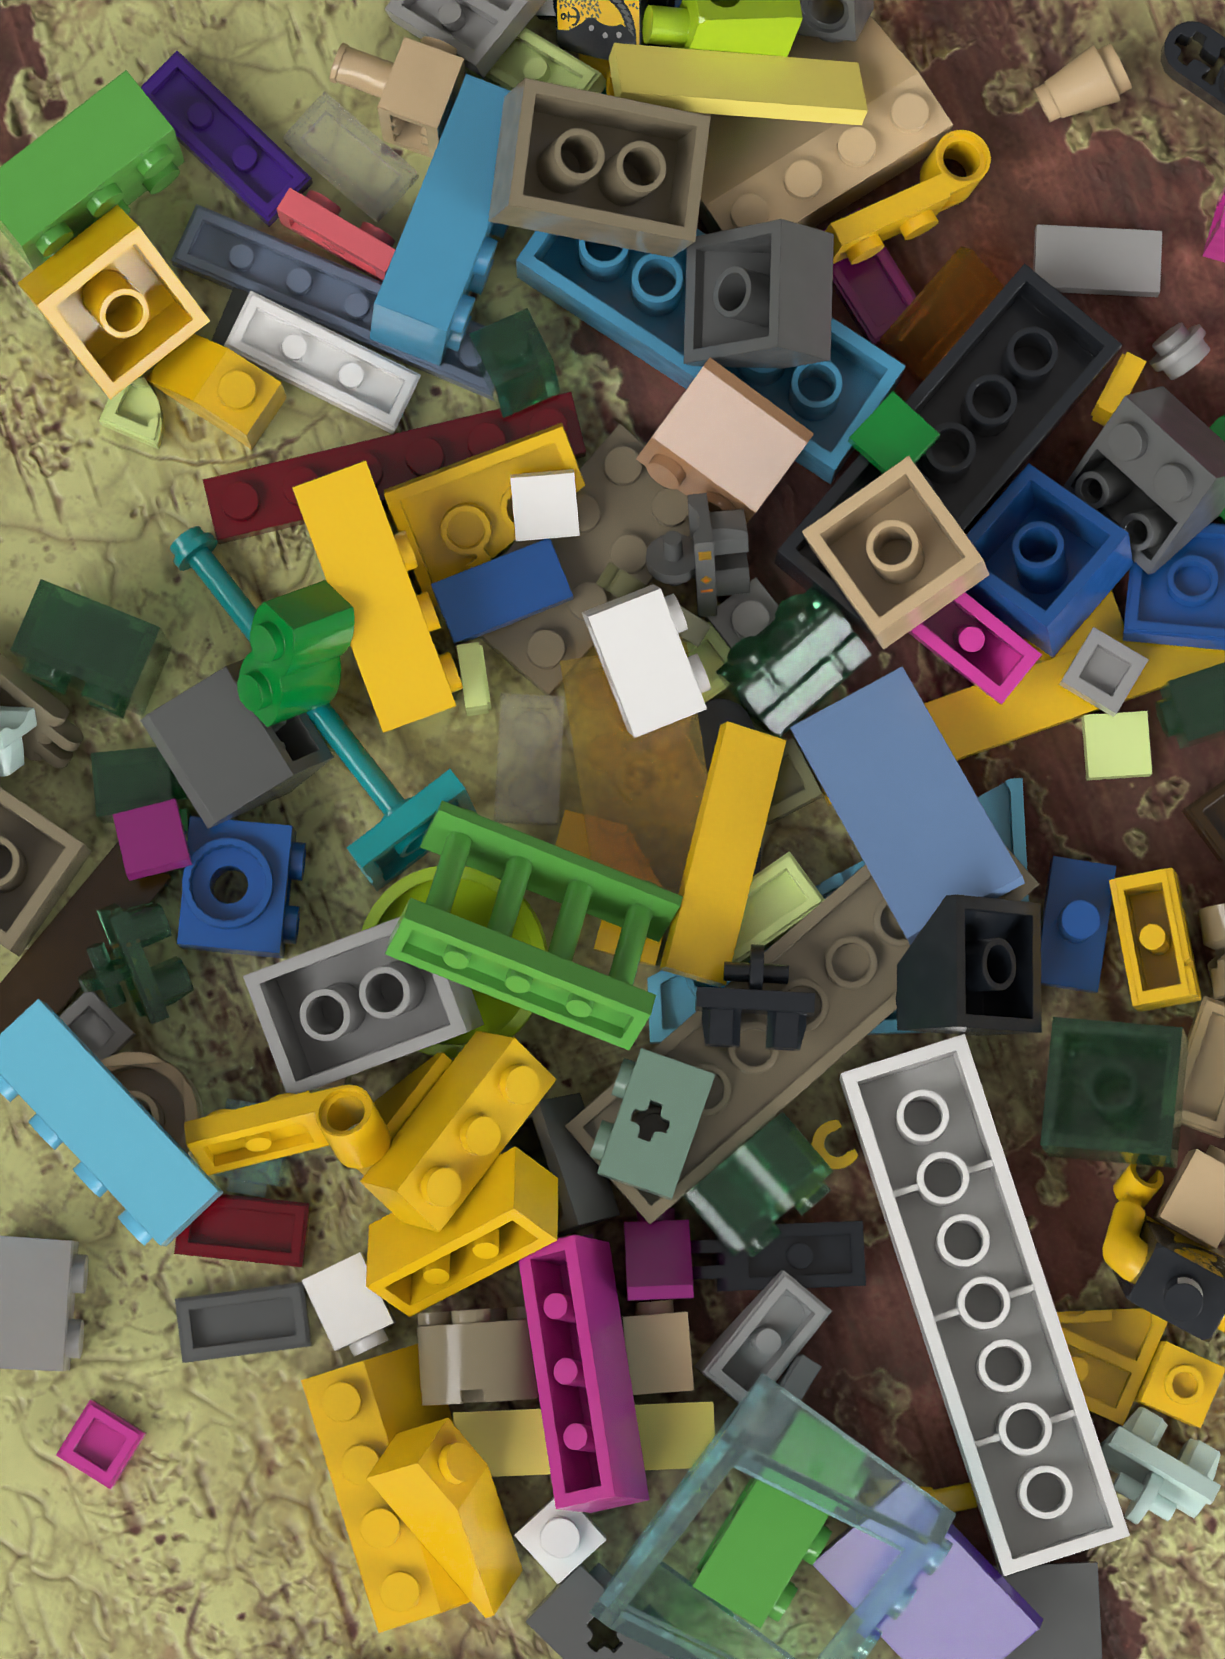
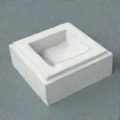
M574 469L510 475L516 541L580 536Z

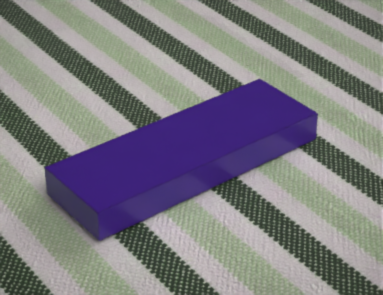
M176 51L141 86V89L174 128L177 140L268 227L279 218L277 207L289 188L303 194L313 184L312 178L180 52Z

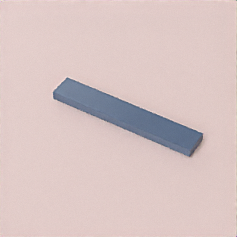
M196 204L171 259L172 265L230 290L236 287L246 292L253 291L362 346L507 407L522 403L543 355V350L472 320L459 351L447 348L440 366L370 339L373 307L382 282Z

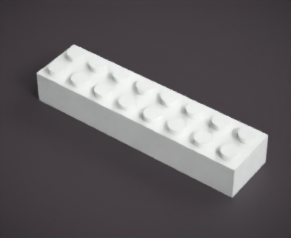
M965 1034L841 1073L839 1078L999 1573L1007 1576L1130 1536Z

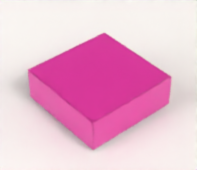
M90 1399L56 1456L107 1488L113 1489L147 1433L95 1400Z

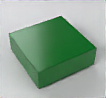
M892 391L849 437L848 442L884 474L908 456L915 464L938 440L940 434Z

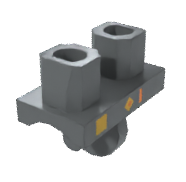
M707 493L687 495L690 537L677 531H669L665 535L658 537L647 548L646 566L649 574L656 580L671 586H679L683 582L694 578L696 580L698 617L716 616V596L750 593L749 567L746 552H749L748 533L744 508L709 512Z

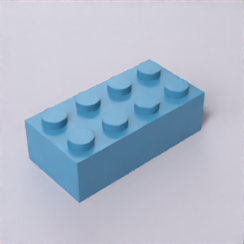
M466 74L374 302L370 331L371 340L439 366L442 363L447 348L459 351L472 316H470L475 302L474 297L468 296L469 292L482 294L494 263L492 258L498 241L491 237L495 235L503 239L509 225L488 222L504 96L510 90Z

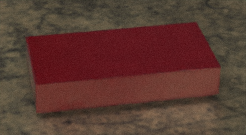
M222 1194L176 1237L174 1254L304 1268L311 1204Z

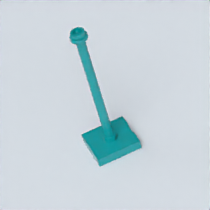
M200 526L188 529L176 538L170 546V551L175 556L173 562L180 571L192 568L250 642L251 625L257 609L212 553L218 543L211 533H205ZM330 703L306 712L315 727L384 814L377 825L346 847L361 872L376 891H379L430 852L421 848L420 845L442 800L460 808L476 812L466 788L451 769L447 770L415 796L404 799Z

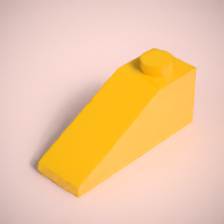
M449 1418L397 1433L366 1479L485 1618L494 1616L520 1576L523 1568L487 1463Z

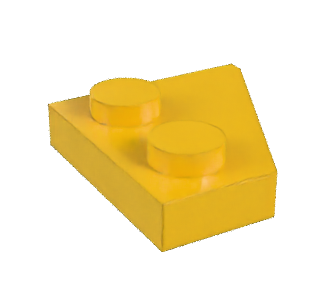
M1143 1308L1057 1312L1088 1410L1123 1426L1168 1322Z

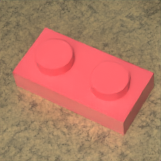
M292 188L288 189L277 207L280 223L375 280L383 282L396 250L392 248L395 240L389 234L368 222H363L360 228L338 216L341 208L316 191L309 190L307 195L303 196Z

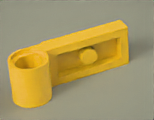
M954 130L947 133L941 138L923 163L920 170L919 184L830 223L825 231L834 234L833 264L847 257L852 265L860 263L880 252L885 247L883 241L902 233L905 240H910L936 226L939 222L936 217L937 214L966 200L987 173L990 167L991 156L984 140L977 134L967 130ZM943 159H953L959 162L965 169L967 177H959L952 174L946 168Z
M341 1085L313 1093L306 1091L298 1094H279L266 1102L238 1109H219L209 1113L206 1117L184 1122L186 1145L208 1176L329 1145L343 1165L354 1169H362L380 1161L387 1153L391 1143L390 1131L366 1090L356 1085ZM358 1124L353 1129L348 1130L351 1126Z

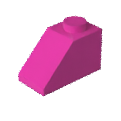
M963 593L908 632L946 664L1001 705L1042 655L967 593Z

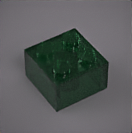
M40 579L10 650L23 664L21 672L30 676L32 681L38 683L44 689L65 695L68 686L82 691L81 696L89 700V706L110 716L124 719L127 710L141 716L144 715L172 645L161 627Z
M1053 1017L1040 1145L1049 1157L1177 1168L1189 1045L1183 1027Z

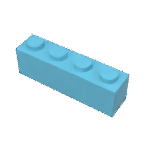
M37 999L0 1034V1093L10 1102L18 1095L22 1097L36 1112L28 1121L29 1124L54 1150L64 1142L81 1161L73 1168L74 1172L99 1198L108 1190L121 1203L125 1210L118 1216V1219L144 1246L152 1238L160 1246L169 1245L224 1193L46 1002Z

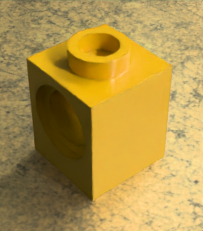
M1160 1341L1134 1401L1188 1426L1201 1428L1225 1373V1367L1167 1341Z

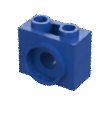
M190 816L187 844L192 865L186 866L183 872L177 944L182 949L284 958L285 944H297L300 906L289 904L292 880L303 881L306 843L296 842L297 832L292 825L228 820L208 829L201 817ZM227 871H238L247 877L248 888L246 894L235 903L226 904L218 901L214 894L216 880Z

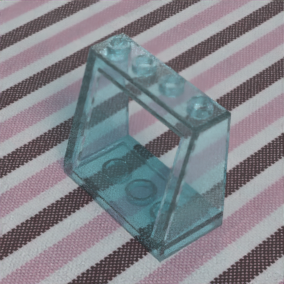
M761 1373L630 1547L589 1613L610 1629L672 1659H796L728 1608L694 1588L691 1581L662 1561L732 1467L900 1550V1553L815 1658L865 1659L883 1632L876 1625L885 1614L896 1620L918 1589L911 1583L920 1570L931 1576L949 1553L953 1543L947 1540L945 1535L956 1513L768 1376Z

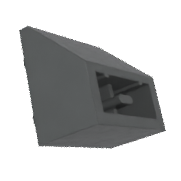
M1164 386L1126 395L1063 487L1129 533L1132 560L1149 575L1155 573L1216 519L1225 508V442Z
M244 659L225 666L148 713L140 720L208 829L291 793L334 758L307 713L267 727L252 711L243 705L239 699L237 682Z

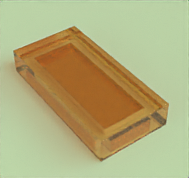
M960 246L883 334L880 341L899 362L905 365V369L915 380L923 382L1004 286L972 249Z

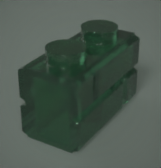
M809 588L804 594H796L783 601L775 612V619L759 634L738 641L730 649L727 655L728 661L716 671V674L735 696L740 706L746 710L754 723L769 735L780 738L791 726L795 725L865 663L872 654L859 636L852 630L853 628L840 610L832 602L812 588Z

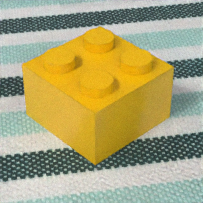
M118 204L18 282V285L110 400L210 322L141 228Z

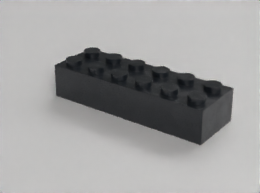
M1025 263L905 401L940 434L938 440L915 465L965 534L1111 365L1122 347L1118 340ZM860 454L777 550L774 564L869 644H872L875 637L818 559L802 533L804 529L883 474Z

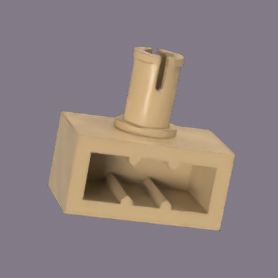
M427 36L422 37L420 42L404 37L394 63L342 43L335 56L329 80L330 82L340 83L379 97L380 101L377 109L383 141L433 158L466 76L464 58L456 56L458 51L452 45Z

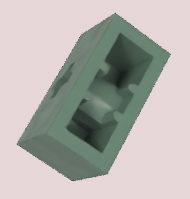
M643 1048L640 1049L636 1062L624 1058L611 1095L623 1099L615 1123L602 1120L589 1156L601 1161L597 1175L672 1200L715 1074ZM651 1103L662 1107L660 1119L668 1123L669 1128L666 1133L655 1132L649 1142L638 1138L640 1126L632 1122L631 1117L634 1112L645 1113Z

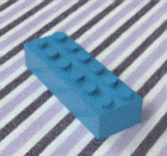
M697 229L696 236L705 235V233ZM539 231L534 232L516 259L517 278L685 389L688 388L703 366L683 364L687 248L671 258ZM832 318L830 361L784 369L724 368L814 433L795 461L831 484L855 449L848 442L849 437L892 391L894 392L901 381L905 365Z

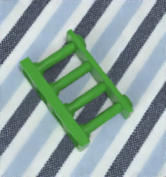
M442 800L420 845L423 849L441 855L426 903L413 898L409 899L391 934L385 955L630 1050L651 1016L656 998L655 994L633 986L646 937L657 942L660 941L680 908L683 896L663 889L652 882L638 879L480 816L472 810L460 808ZM465 865L501 879L487 928L450 913ZM525 890L562 903L548 952L511 938ZM586 913L622 927L608 976L572 962Z

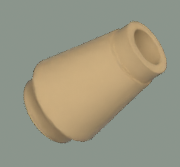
M1111 43L1099 49L1092 45L1044 81V84L1034 88V92L1048 121L1052 122L1060 117L1065 118L1121 101L1119 95L1132 89V86Z

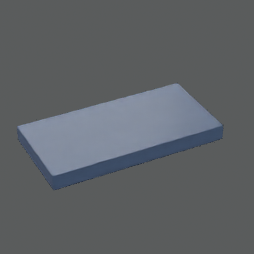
M903 666L790 727L797 743L910 945L946 895L957 894L997 899L1025 884L1021 872Z

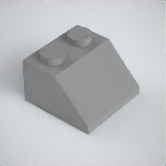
M0 1236V1369L70 1371L71 1358H81L84 1322L81 1319L73 1318L75 1293L85 1294L87 1288L88 1255L78 1254V1241Z

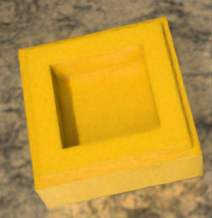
M1126 352V354L1122 353L1091 413L1093 421L1103 426L1106 425L1126 395H1130L1147 361L1129 352Z

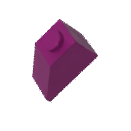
M669 1208L654 1222L649 1224L636 1210L637 1222H624L627 1301L694 1298L689 1220H675V1208Z

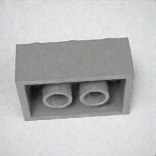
M400 917L243 976L286 1093L294 1094L316 1089L484 1025L471 988L385 955L391 934Z

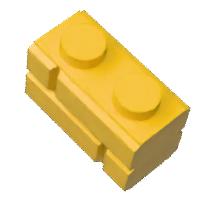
M1165 868L1109 880L1132 1006L1137 1011L1142 1012L1202 1000L1186 912L1181 905L1183 897L1179 876L1173 868Z

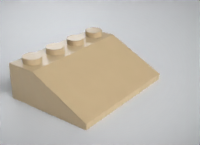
M869 16L857 41L826 42L819 37L796 35L788 57L858 62L868 109L862 125L697 113L711 116L698 215L709 233L778 219L814 228L929 156L941 138L951 132L953 123L919 72L871 16Z

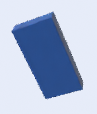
M550 538L431 584L455 646L573 600V594Z

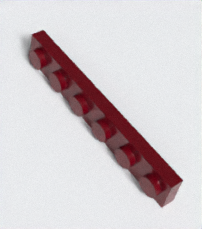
M572 392L202 479L218 544H223L305 524L292 487L363 461L367 462L382 505H386L384 490L560 423H563L576 459L586 457V448Z

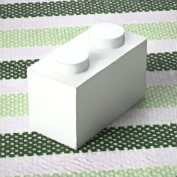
M652 584L582 612L626 729L634 738L707 709L701 693L711 690L710 683L699 656L694 654L687 657L678 633L688 630V627L674 593L664 597L661 588Z

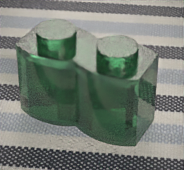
M782 1111L683 1197L733 1256L745 1248L751 1257H754L782 1233L774 1223L793 1205L803 1215L831 1191L823 1180L833 1170Z

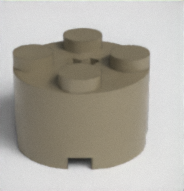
M525 1306L418 1313L417 1336L422 1405L539 1398Z

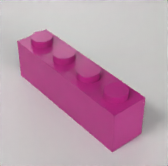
M575 1234L558 1238L557 1241L518 1260L555 1507L559 1510L593 1513L648 1501L650 1499L610 1244L606 1241Z

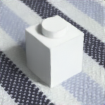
M362 1252L301 1280L334 1351H339L349 1346L354 1357L388 1341L389 1339L384 1328L396 1323L387 1302L366 1287L367 1259Z
M554 1496L518 1528L514 1534L557 1584L565 1579L607 1540L606 1535L585 1512L556 1509Z

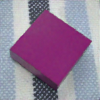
M176 799L112 814L125 872L129 881L192 865Z

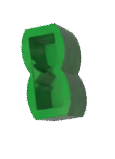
M326 580L265 601L255 612L250 631L252 651L245 657L241 665L237 690L243 705L252 711L267 727L327 705L334 699L341 680L340 656L346 652L352 641L355 616L353 606Z

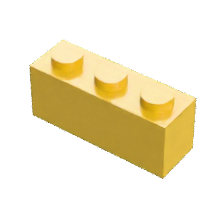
M476 1031L391 1140L390 1147L385 1156L370 1167L360 1182L401 1222L440 1232L557 1079L516 1038Z
M515 1146L498 1155L440 1232L403 1223L393 1213L371 1223L368 1232L366 1287L408 1317H411L557 1241L558 1178Z

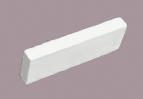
M253 291L249 292L224 344V347L234 351L263 371L391 434L395 432L421 377L420 374Z

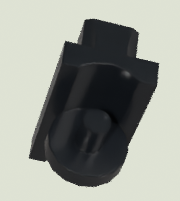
M751 944L750 962L724 961L723 981L748 982V989L697 987L695 1011H702L701 1025L704 1044L708 1047L739 1048L741 1013L767 1015L765 1049L799 1051L806 1030L807 1017H812L815 1011V993L763 990V983L788 984L789 965L764 964V945Z

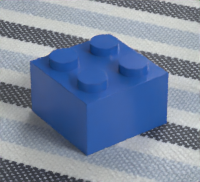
M1028 463L966 535L984 559L989 576L965 593L1004 624L1053 658L1132 567L1133 560L1129 533Z

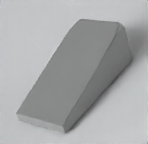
M781 1270L707 1349L694 1368L736 1403L752 1412L832 1310L787 1272Z

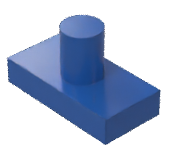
M1057 856L1051 858L1041 921V985L1089 993L1098 992L1112 900L1109 880L1115 879L1116 866Z

